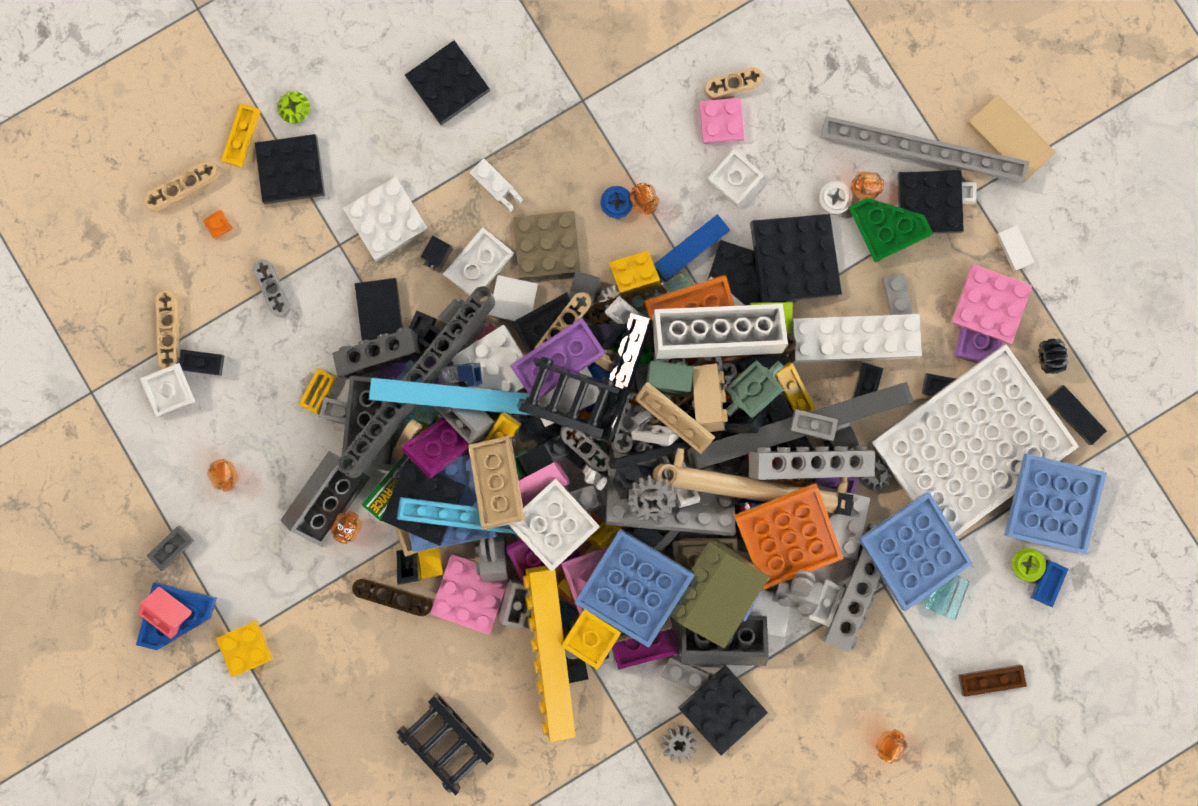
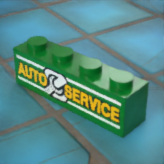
M406 454L403 455L362 503V506L380 521L399 478L398 468L403 467L405 461L414 463Z

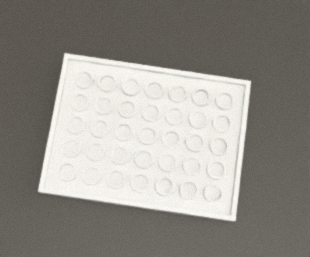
M1002 345L870 442L911 501L925 492H930L956 536L1014 495L1024 453L1060 461L1079 447L1007 345Z

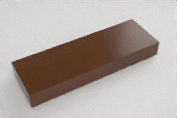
M1021 664L958 674L961 693L964 697L1027 687L1023 665Z

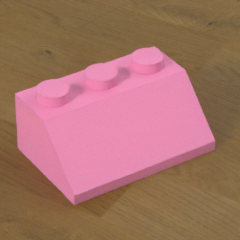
M559 460L519 481L523 508L554 479H557L566 490L568 489L566 485L571 482Z

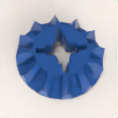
M612 186L606 189L600 200L602 211L609 218L619 219L626 217L633 207L631 193L621 186ZM615 195H617L620 202H626L619 204L618 210H616L614 204H611V202H614Z

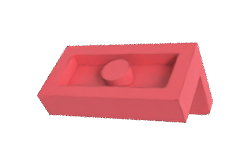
M158 587L141 602L137 614L172 639L177 634L179 626L191 615V610Z

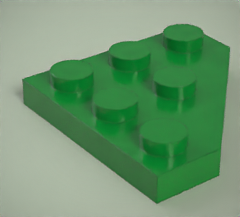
M868 197L848 207L875 263L933 235L925 216Z

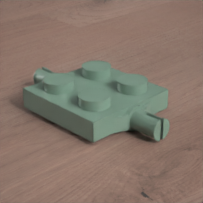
M757 360L725 388L733 400V403L726 408L727 414L731 416L740 408L753 419L784 390L775 377L784 366L779 361L770 369L763 367Z

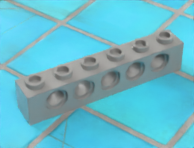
M816 446V450H810V447H796V451H790V447H777V451H770L771 448L759 447L757 452H749V478L758 480L875 476V451L866 450V446H853V450H848V446H835V450H829L827 446ZM775 458L776 463L772 467V460ZM794 458V459H795V464H794V466L792 467L791 462H792V459ZM812 458H814L813 466H811Z
M869 523L866 533L877 525ZM862 545L859 547L857 560L854 559L843 587L845 590L829 627L826 626L821 638L824 642L847 652L856 645L858 629L863 627L866 619L864 617L865 612L873 604L874 598L872 595L875 589L877 590L880 587L882 581L881 575L874 564L873 572L870 574L866 573L865 566L868 563L873 564ZM863 582L866 586L865 591L858 593L857 586ZM852 602H856L858 606L854 613L849 611V605ZM843 622L849 623V629L846 632H841L840 629Z

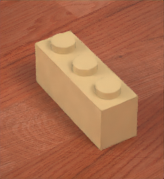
M717 363L693 366L692 376L696 422L709 432L725 430L724 422H728L727 410L723 409V403L726 402L725 390H721V384L725 383L724 372L719 371Z

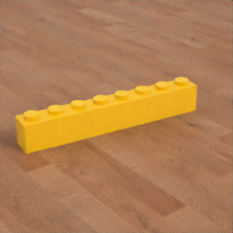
M547 566L526 569V576H523V582L529 594V597H526L527 609L531 610V618L528 619L530 631H533L534 639H531V646L533 652H536L537 660H534V669L539 674V681H536L538 694H541L542 701L539 702L540 714L544 715V722L541 723L544 736L548 737L550 742L574 738L575 728L565 649L561 647L564 638L555 569L551 572Z

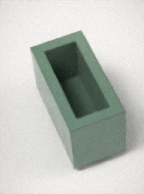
M654 359V361L648 364L646 383L649 382L660 392L688 395L691 392L693 366H688L686 362L678 361L675 364H669L667 360Z

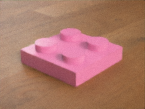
M740 98L699 102L703 144L744 140Z

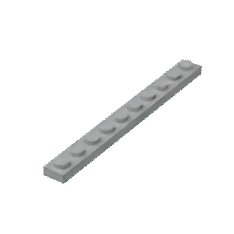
M828 116L825 117L820 138L1018 183L1025 182L1030 162Z

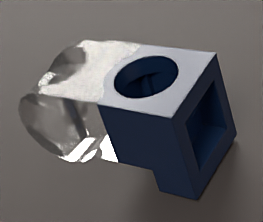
M480 362L450 365L441 368L438 373L439 381L443 385H451L461 381H466L467 387L483 384Z

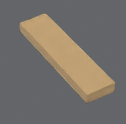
M649 382L644 384L636 396L635 400L700 454L707 449L715 438L714 435Z

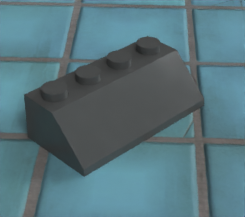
M350 376L342 455L385 402L369 400L371 378ZM395 411L388 415V419L395 415ZM382 428L377 429L374 436L379 435ZM394 434L370 464H391ZM368 445L362 447L361 453L367 450Z
M328 451L280 520L289 531L321 547L370 479L365 473H362L357 478H350L343 474L337 466L340 457L331 451ZM349 464L347 470H351L353 465Z
M748 616L746 621L741 622L725 648L681 625V664L767 665L769 658L767 616Z

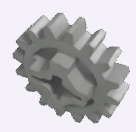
M648 475V480L646 481L643 478H639L640 484L633 483V489H629L628 503L631 505V511H637V517L645 515V520H648L651 516L654 521L657 520L659 515L665 518V512L671 514V507L676 506V491H674L673 484L668 485L667 479L660 481V476H657L654 480Z

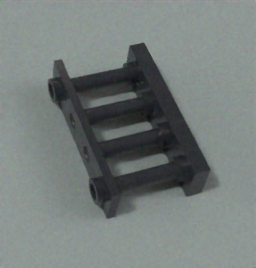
M541 356V359L534 358V364L540 368L529 397H526V400L519 399L517 404L518 410L601 438L603 428L599 425L598 419L609 391L618 394L619 389L614 385L615 382L607 378L599 380L553 364L554 361L547 357ZM550 370L559 373L560 377L551 401L545 407L538 404L539 401L537 399L547 372ZM571 377L581 382L570 411L563 413L559 411L558 404L567 380ZM591 384L601 389L590 418L584 420L579 418L578 412L588 385Z
M436 693L428 701L430 709L408 730L404 725L401 726L397 734L401 743L405 746L409 745L443 782L442 786L444 789L456 796L461 788L458 782L479 762H484L486 765L491 762L495 754L446 701ZM435 715H440L445 720L444 725L421 745L414 735ZM454 730L459 735V740L436 761L428 751L449 731ZM464 746H469L474 751V756L451 777L443 767Z

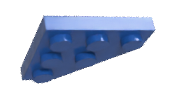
M154 582L150 594L158 587L162 588L191 610V615L179 626L177 634L172 639L143 618L136 645L153 650L161 649L211 619L217 597Z

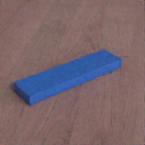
M717 214L654 263L655 269L666 282L730 232V229Z

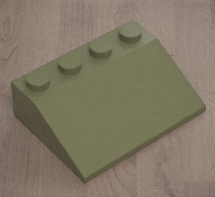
M717 539L708 542L691 570L695 574L694 578L669 616L682 626L725 648L770 576Z

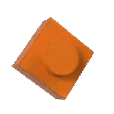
M221 210L203 220L214 239L233 229Z

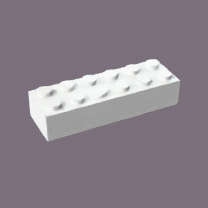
M783 304L655 309L652 317L656 359L783 353L788 345Z
M919 314L802 318L792 320V336L796 339V346L791 352L792 363L915 359L922 356Z

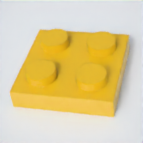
M648 250L609 262L620 296L661 285Z
M584 609L561 644V647L598 670L620 636L621 631Z
M254 621L216 638L231 677L273 660L258 621Z

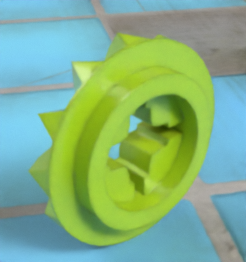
M296 90L295 92L287 91L286 94L280 96V100L277 103V112L284 121L299 123L308 116L310 103L304 94ZM291 100H292L295 104H298L297 106H295V109H296L295 112H296V113H294V112L291 110V108L288 109V107L291 106V104H290V103H291Z
M1022 548L1015 552V556L1011 560V569L1016 577L1023 581L1032 582L1038 580L1046 569L1044 556L1033 548ZM1030 559L1029 562L1036 567H1029L1026 570V566L1021 564V562H1027Z

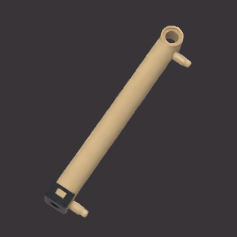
M681 448L677 449L674 465L660 464L653 471L654 480L657 476H660V481H663L662 472L668 469L670 472L668 485L673 484L675 488L761 502H769L804 488L802 486L682 467L684 449ZM840 477L837 492L819 489L828 513L851 516L854 495L846 494L847 477Z

